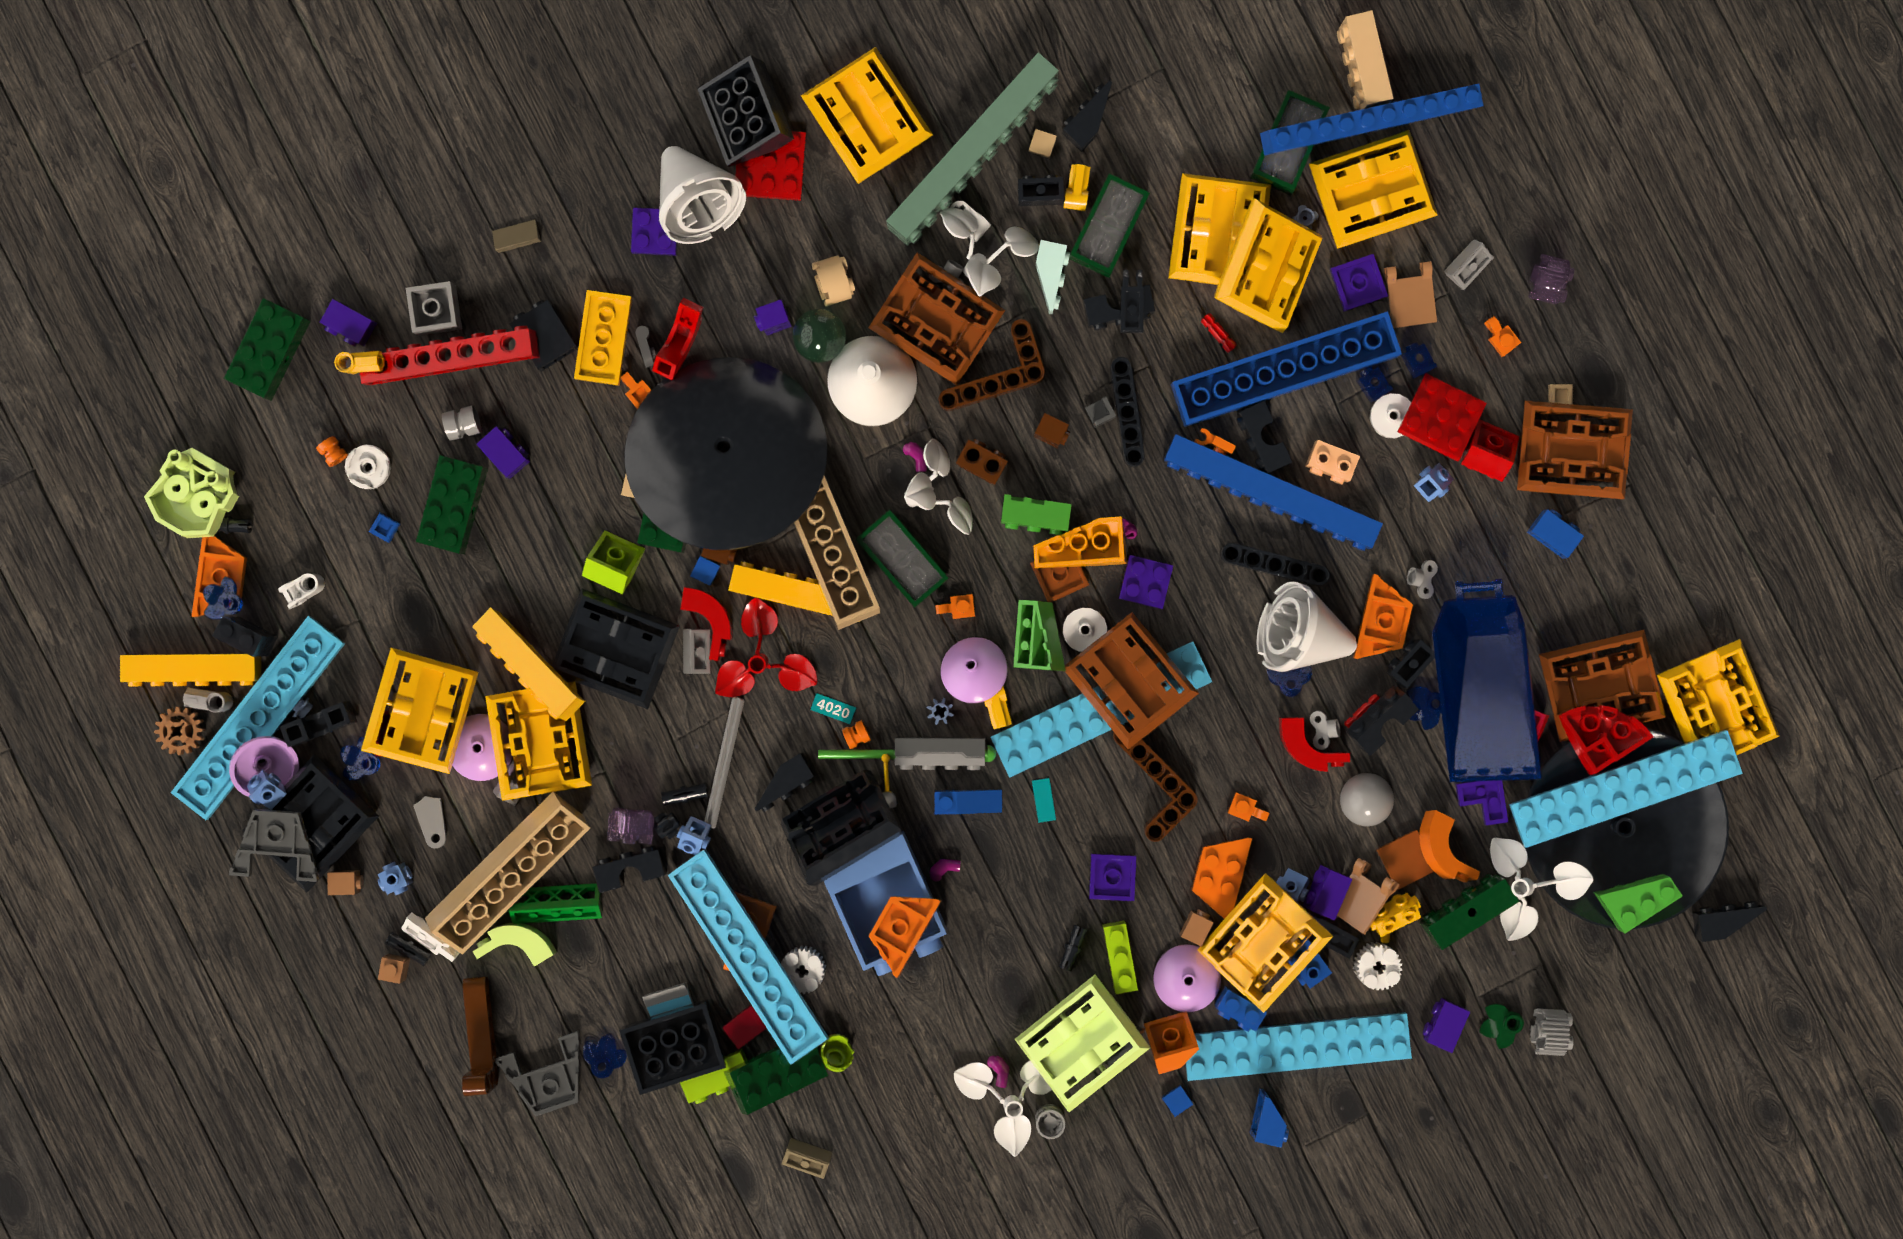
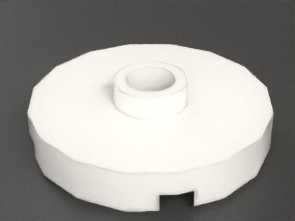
M1390 393L1374 402L1370 410V421L1379 435L1393 439L1404 436L1398 433L1397 430L1411 404L1408 398L1400 394ZM1391 412H1395L1397 414V418L1395 420L1390 418Z
M361 445L353 449L346 458L345 472L348 479L359 488H378L386 482L390 475V459L385 451L377 446ZM368 463L372 465V469L370 471L366 470V465Z
M1091 608L1074 610L1066 617L1063 623L1065 641L1071 648L1079 652L1085 650L1107 632L1105 619L1099 612ZM1082 626H1088V634H1082Z

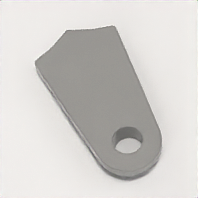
M425 796L413 806L427 845L431 848H440L446 843L447 839L441 798ZM435 834L440 836V840L437 843L433 840Z

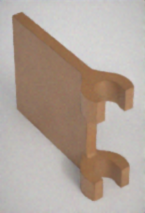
M1431 261L1419 263L1421 276L1397 279L1396 266L1384 268L1393 328L1437 322Z
M1358 858L1349 877L1352 879V882L1337 916L1365 935L1389 896L1397 890L1400 884L1386 877L1381 887H1379L1364 876L1372 865Z

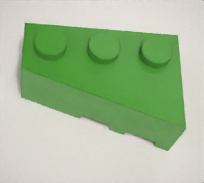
M1005 494L1001 524H1005L1007 529L1018 530V526H1024L1030 532L1040 533L1041 529L1050 530L1049 534L1062 535L1063 532H1068L1071 504L1034 500L1027 497H1011V495Z
M1019 600L1013 667L1066 671L1052 603Z
M1665 874L1594 892L1617 929L1624 934L1682 897L1672 879Z

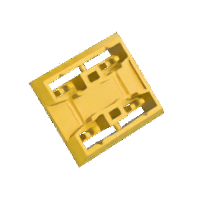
M876 47L801 95L858 184L933 136ZM874 64L894 96H889L869 65ZM871 73L875 77V80L870 82V79H872ZM823 97L842 130L836 132L817 102L818 98ZM832 98H833V100L835 101L836 105L831 108L830 105L833 104V101H832ZM898 100L908 118L913 121L916 132H912L895 106V101ZM901 119L906 125V127H904L903 129L900 128V126L903 125ZM844 134L864 160L865 165L862 167L858 165L840 138ZM862 145L864 146V148H865L866 151H867V152L864 153L863 155L861 154V151L864 150L863 147H862Z
M1410 130L1309 163L1337 249L1438 215ZM1402 146V149L1365 160L1366 156L1383 152L1386 148L1392 149ZM1397 153L1393 156V160H1391L1389 155ZM1357 159L1360 160L1357 164L1325 174V171L1331 169L1332 166L1338 167ZM1343 171V173L1339 175L1340 178H1337L1336 173ZM1412 197L1407 201L1408 204L1406 205L1404 199ZM1421 202L1422 209L1387 221L1385 220V217L1391 215L1393 211ZM1358 215V217L1354 218L1355 222L1352 223L1350 217ZM1377 219L1380 220L1378 224L1347 234L1344 230L1345 227L1366 220L1370 222Z
M1182 173L1168 278L1218 285L1248 210L1244 209V206H1249V202H1252L1254 195H1258L1259 201L1269 205L1271 185ZM1192 186L1198 187L1194 217L1190 226L1186 225ZM1204 196V204L1198 203V200H1202ZM1262 229L1259 230V235H1261ZM1185 231H1190L1189 241L1191 242L1187 268L1181 267L1184 234ZM1255 239L1253 245L1257 246L1258 239ZM1196 251H1197V257H1196V259H1190V258H1191V255H1194V256H1195Z
M1253 199L1246 212L1215 291L1214 298L1250 318L1283 333L1291 320L1322 241V235L1263 202ZM1260 229L1263 230L1261 235L1258 233ZM1255 239H1258L1257 246L1253 245ZM1242 281L1241 287L1239 288L1238 283Z
M1741 639L1656 675L1684 744L1700 739V736L1706 737L1727 730L1735 753L1739 755L1779 737ZM1732 656L1744 686L1737 684L1735 680L1737 675L1735 672L1732 673L1733 665L1728 662L1727 657ZM1727 668L1729 673L1724 674V671ZM1679 685L1683 686L1686 692L1682 693ZM1748 707H1753V710L1761 727L1760 730H1758L1756 724H1753L1752 721L1754 720L1753 715L1749 714L1747 710ZM1743 718H1746L1750 724L1745 726Z
M390 648L361 751L450 774L479 672ZM399 661H404L406 663L398 691L393 694L392 700H388ZM411 673L409 682L407 683L406 680H403L404 675L408 676V674ZM461 678H464L461 687L462 695L458 698L454 717H451ZM456 686L454 695H451L449 692L450 688L453 689ZM389 705L388 714H390L383 743L382 745L376 744L385 707ZM451 722V728L445 743L447 749L443 751L440 761L438 760L448 724ZM395 728L393 737L391 738L388 734V730L392 731V729ZM441 740L439 749L436 750L434 743Z
M568 682V684L577 692L576 682ZM531 688L485 696L502 801L592 786L580 708L571 716L573 732L567 733L565 720L553 718L547 712L549 707L545 703L540 704L532 696L534 692ZM505 704L509 729V743L505 744L503 743L498 705ZM513 712L515 716V722L514 719H509L508 715L513 714ZM569 738L575 739L580 778L574 779L568 743ZM509 748L514 760L518 785L516 789H511L508 764L506 762L505 749ZM570 761V767H564V763ZM522 767H523L524 777H523V774L518 775V773H517V770H522Z
M1265 873L1204 941L1202 947L1200 946L1197 950L1232 985L1264 1013L1330 941L1333 935ZM1266 890L1270 896L1253 915L1243 921L1240 917ZM1263 905H1265L1266 907L1271 905L1268 910L1263 907ZM1237 922L1240 926L1234 932L1235 935L1218 951L1215 946ZM1312 934L1317 937L1291 966L1288 961ZM1284 966L1288 971L1264 995L1261 992L1263 988Z

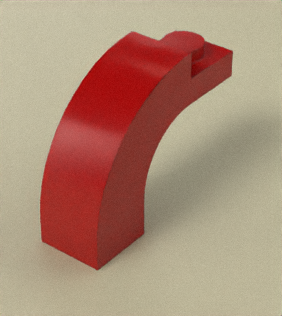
M686 298L681 300L671 332L656 355L652 369L653 372L670 380L674 379L696 338L703 319L701 315L704 307Z
M684 587L680 610L697 612L707 618L713 631L709 660L720 661L721 657H724L726 653V644L723 643V640H733V627L730 616L722 603L711 594Z
M1279 718L1281 741L1289 755L1301 765L1317 771L1328 772V763H1331V767H1342L1344 762H1350V753L1348 752L1324 753L1314 750L1305 738L1304 718Z

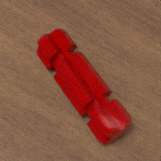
M1208 313L1201 319V323L1209 328L1208 331L1218 343L1223 344L1222 347L1226 352H1231L1237 346L1235 341L1228 337L1229 334L1218 322H1215L1212 314Z
M1376 694L1372 695L1368 699V703L1365 702L1353 714L1352 718L1349 717L1345 721V726L1349 728L1380 697Z

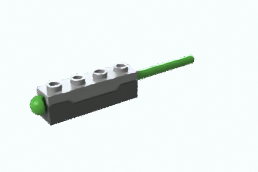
M896 737L895 750H818V759H881L883 754H888L890 759L895 760V765H900L901 770H912L913 765H922V770H935L936 766H945V770H958V766H967V770H980V766H985V762H991L995 759L996 750L991 745H988L987 749H985V738Z

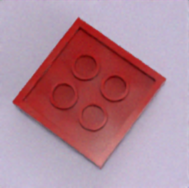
M791 131L794 140L776 151L736 165L735 176L741 182L746 197L802 201L806 132Z
M1426 373L1397 432L1451 459L1459 461L1487 403Z

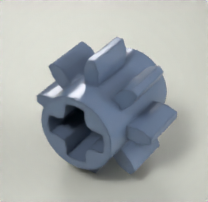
M934 698L933 702L935 705L933 707L927 706V709L932 710V714L928 718L934 717L936 719L935 725L939 723V720H943L947 724L946 717L954 716L953 713L949 712V708L953 704L948 706L944 704L945 698L942 699L941 703H938ZM937 705H940L941 708H946L944 717L934 714L937 710Z

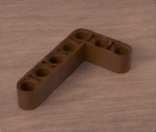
M1019 319L1011 327V337L1021 366L942 391L939 395L940 407L945 411H953L1040 383L1045 372L1029 322ZM1019 325L1025 326L1027 329L1026 335L1018 336L1014 331L1015 328ZM1024 347H1031L1034 354L1026 358L1022 355L1021 350ZM1031 368H1037L1041 375L1037 379H1032L1029 377L1028 371ZM1009 375H1016L1019 378V383L1011 386L1007 383L1006 379ZM993 381L997 383L998 389L992 393L988 392L985 389L987 382ZM967 388H973L977 394L975 398L967 399L964 396V391ZM945 395H952L955 398V403L951 406H946L943 404L942 399Z
M1123 725L1129 733L1133 731L1128 726ZM1113 732L1114 741L1171 798L1144 826V834L1149 840L1154 842L1160 841L1196 806L1198 801L1197 795L1142 739L1128 750ZM1142 745L1145 748V753L1142 757H1135L1133 755L1135 746ZM1153 761H1158L1161 765L1160 771L1157 773L1149 771V765ZM1169 777L1176 779L1177 783L1173 789L1165 787V780ZM1185 793L1192 795V802L1189 805L1181 803V796ZM1168 809L1176 811V818L1172 821L1165 819V812ZM1152 825L1160 827L1161 831L1158 836L1153 837L1149 835V828Z
M487 976L463 979V997L471 1070L462 1078L464 1096L489 1094L498 1085V1067L494 1061L496 1058L490 987Z

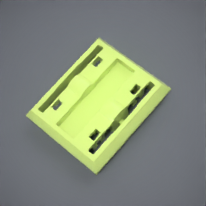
M1093 975L1015 1038V1041L1068 1112H1071L1151 1048L1096 975ZM1091 992L1094 994L1091 999L1068 1017L1065 1015V1012L1080 1002L1084 996ZM1088 1003L1092 1007L1091 1009L1088 1006L1083 1008ZM1059 1017L1063 1020L1033 1044L1031 1040L1039 1035L1041 1030L1049 1027ZM1044 1038H1046L1049 1043H1047L1046 1040L1043 1041V1042H1040V1041H1042ZM1115 1042H1118V1043L1120 1044V1047H1119L1117 1044L1114 1045V1046H1112V1045H1113ZM1130 1042L1133 1048L1106 1069L1103 1064ZM1099 1068L1102 1073L1072 1096L1068 1090Z

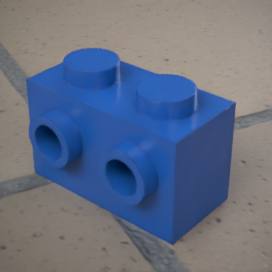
M1548 509L1543 510L1527 533L1562 559L1569 558L1584 537L1579 533L1580 528L1569 522L1567 524L1561 520L1562 515L1553 509L1550 511Z
M1309 940L1288 961L1291 966L1311 945ZM1317 954L1296 978L1302 986L1306 984L1311 989L1332 974V972L1320 955Z
M1227 986L1224 987L1214 1004L1216 1009L1219 1010L1217 1014L1227 1020H1230V1018L1237 1020V1025L1248 1032L1250 1029L1257 1031L1267 1014V1011L1263 1013L1248 998Z

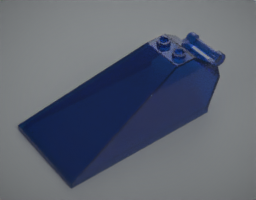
M1503 579L1477 583L1456 582V599H1449L1443 603L1432 631L1450 782L1542 778L1526 628L1516 598L1513 595L1504 596ZM1495 590V596L1465 598L1464 594L1465 592Z

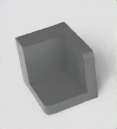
M1106 396L1085 407L1094 428L1116 417Z

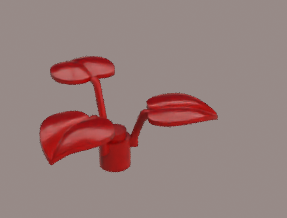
M752 599L743 611L741 626L747 636L754 637L758 635L755 654L749 659L747 669L738 660H730L724 663L718 672L715 694L724 697H738L747 694L755 684V679L749 672L759 674L766 668H782L778 677L781 685L787 690L801 691L815 686L818 682L816 670L805 656L795 653L786 656L783 665L770 664L768 657L760 653L763 635H770L776 630L778 616L775 610L761 599Z

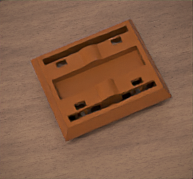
M917 252L868 328L957 386L1005 310L985 296H978L973 288ZM921 268L953 290L951 293L946 289L941 290L916 272ZM924 282H927V287L929 288V290L925 289L920 284H924ZM957 292L990 314L989 318L985 319L961 303L962 300L956 297ZM971 313H974L976 320L974 321L967 314L971 315ZM885 320L918 342L917 346L904 339L901 335L893 333L890 328L883 324ZM899 321H902L903 329L897 326L895 322L898 323ZM923 346L927 347L956 366V369L953 370L946 365H942L939 360L922 351L921 348ZM946 352H949V353H950L949 358H951V359L949 360L948 358H946L945 356H943V355H941V354H942V353H943V354H946Z
M1525 401L1517 490L1625 499L1633 409ZM1535 413L1575 416V420H1567L1566 422L1535 419ZM1581 416L1619 420V425L1590 424V421H1581ZM1547 423H1551V429L1542 427L1547 426ZM1605 427L1608 428V433H1598L1604 431ZM1543 469H1547V475L1538 473H1542ZM1600 474H1604V480L1595 478L1600 477ZM1529 476L1570 479L1569 484L1543 483L1542 481L1529 480ZM1575 480L1612 482L1613 487L1576 485Z
M1133 612L1065 665V673L1128 750L1199 694ZM1131 628L1137 637L1142 639V643L1155 656V659L1152 660L1127 631ZM1130 638H1131V639L1133 640V642L1136 644V645H1134L1132 648L1129 646V644L1132 643V642L1130 641ZM1160 662L1170 677L1177 681L1179 688L1182 690L1180 694L1158 669L1157 663ZM1083 666L1100 686L1102 693L1106 696L1103 700L1099 698L1078 671L1080 667ZM1093 667H1094V668L1098 671V673H1099V674L1096 675L1095 677L1092 675V674L1095 672V670L1093 669ZM1165 680L1171 687L1168 691L1165 690L1167 686ZM1109 701L1134 728L1131 733L1125 729L1116 716L1108 709L1106 704ZM1129 711L1134 716V718H1132L1131 720L1127 718L1128 716H1130Z
M1644 629L1538 654L1560 742L1569 739L1559 715L1581 706L1598 707L1603 705L1617 708L1621 712V709L1649 703V710L1628 714L1627 716L1635 717L1641 723L1666 718ZM1624 644H1635L1633 649L1598 657L1597 651L1620 647ZM1625 652H1626L1628 658H1625V659H1624L1623 655H1617V654H1621V653H1625ZM1587 653H1592L1593 657L1557 667L1552 665V662ZM1570 665H1571V670H1572V671L1568 672V671H1567V668H1561V667H1566V666H1570ZM1638 698L1639 703L1635 704L1634 700L1630 701L1629 699Z

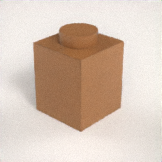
M337 870L327 873L328 895H355L360 893V889L363 888L364 880L363 876L360 875V870Z
M1199 909L1197 912L1191 910L1180 932V936L1202 947L1213 924V921L1209 919L1210 915Z
M392 954L383 956L378 980L398 984L405 981L410 958Z

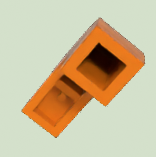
M1437 810L1426 811L1421 823L1419 838L1421 851L1427 864L1443 879L1456 878L1466 883L1469 880H1477L1480 871L1457 860L1450 850L1449 834L1455 819Z

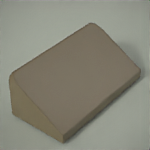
M536 220L492 231L495 250L498 253L541 242Z
M791 1138L782 1165L824 1179L832 1152Z

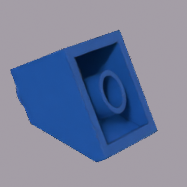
M1260 1089L1250 1134L1255 1142L1282 1148L1283 1142H1287L1289 1129L1286 1128L1287 1125L1265 1090Z

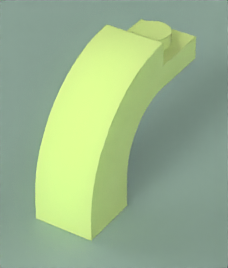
M507 923L491 929L487 933L492 940L488 937L476 944L478 948L472 951L478 959L498 946L511 944L524 950L534 966L557 953L555 947L545 934L530 925L522 923Z

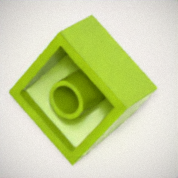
M604 530L586 558L582 576L623 594L633 578L645 548Z

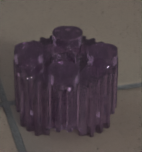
M1541 254V263L1539 265L1535 264L1530 276V281H1533V290L1529 291L1528 296L1531 299L1552 304L1564 303L1568 293L1565 288L1568 281L1573 279L1574 268L1570 267L1569 260Z
M613 808L612 813H609L607 840L620 841L621 838L622 843L636 844L637 840H639V843L651 844L654 826L652 811Z

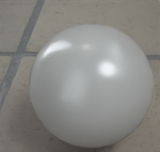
M1360 773L1350 778L1343 786L1340 794V805L1344 815L1351 822L1360 826H1375L1383 822L1390 815L1394 805V795L1388 782L1379 775Z

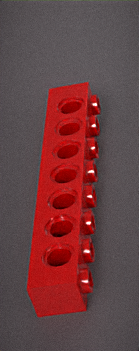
M528 326L514 327V331L506 332V329L494 330L492 335L485 336V333H475L468 339L459 336L450 338V342L442 343V340L429 341V345L426 346L410 344L407 345L408 349L400 350V347L387 348L386 352L382 353L384 361L386 360L388 364L386 370L360 372L361 384L371 386L540 358L536 331L529 329ZM515 339L516 345L514 349L510 350L509 342ZM493 342L494 350L489 354L487 348ZM471 346L473 353L467 357L466 350ZM450 350L451 358L446 360L445 353ZM429 353L430 360L425 364L424 356ZM405 357H408L409 363L404 368L403 360Z

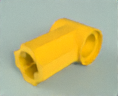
M1081 164L1071 165L1069 185L1066 188L1063 208L1086 211L1090 167Z
M381 351L341 352L334 361L337 370L349 374L383 371L385 366ZM350 358L351 365L349 368H347L346 361Z
M1004 686L995 696L984 701L985 706L989 710L993 729L1012 724L1006 704L1007 697Z

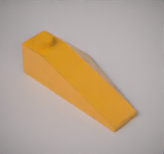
M1122 516L1098 518L1062 535H1057L1033 545L1035 568L1127 564Z

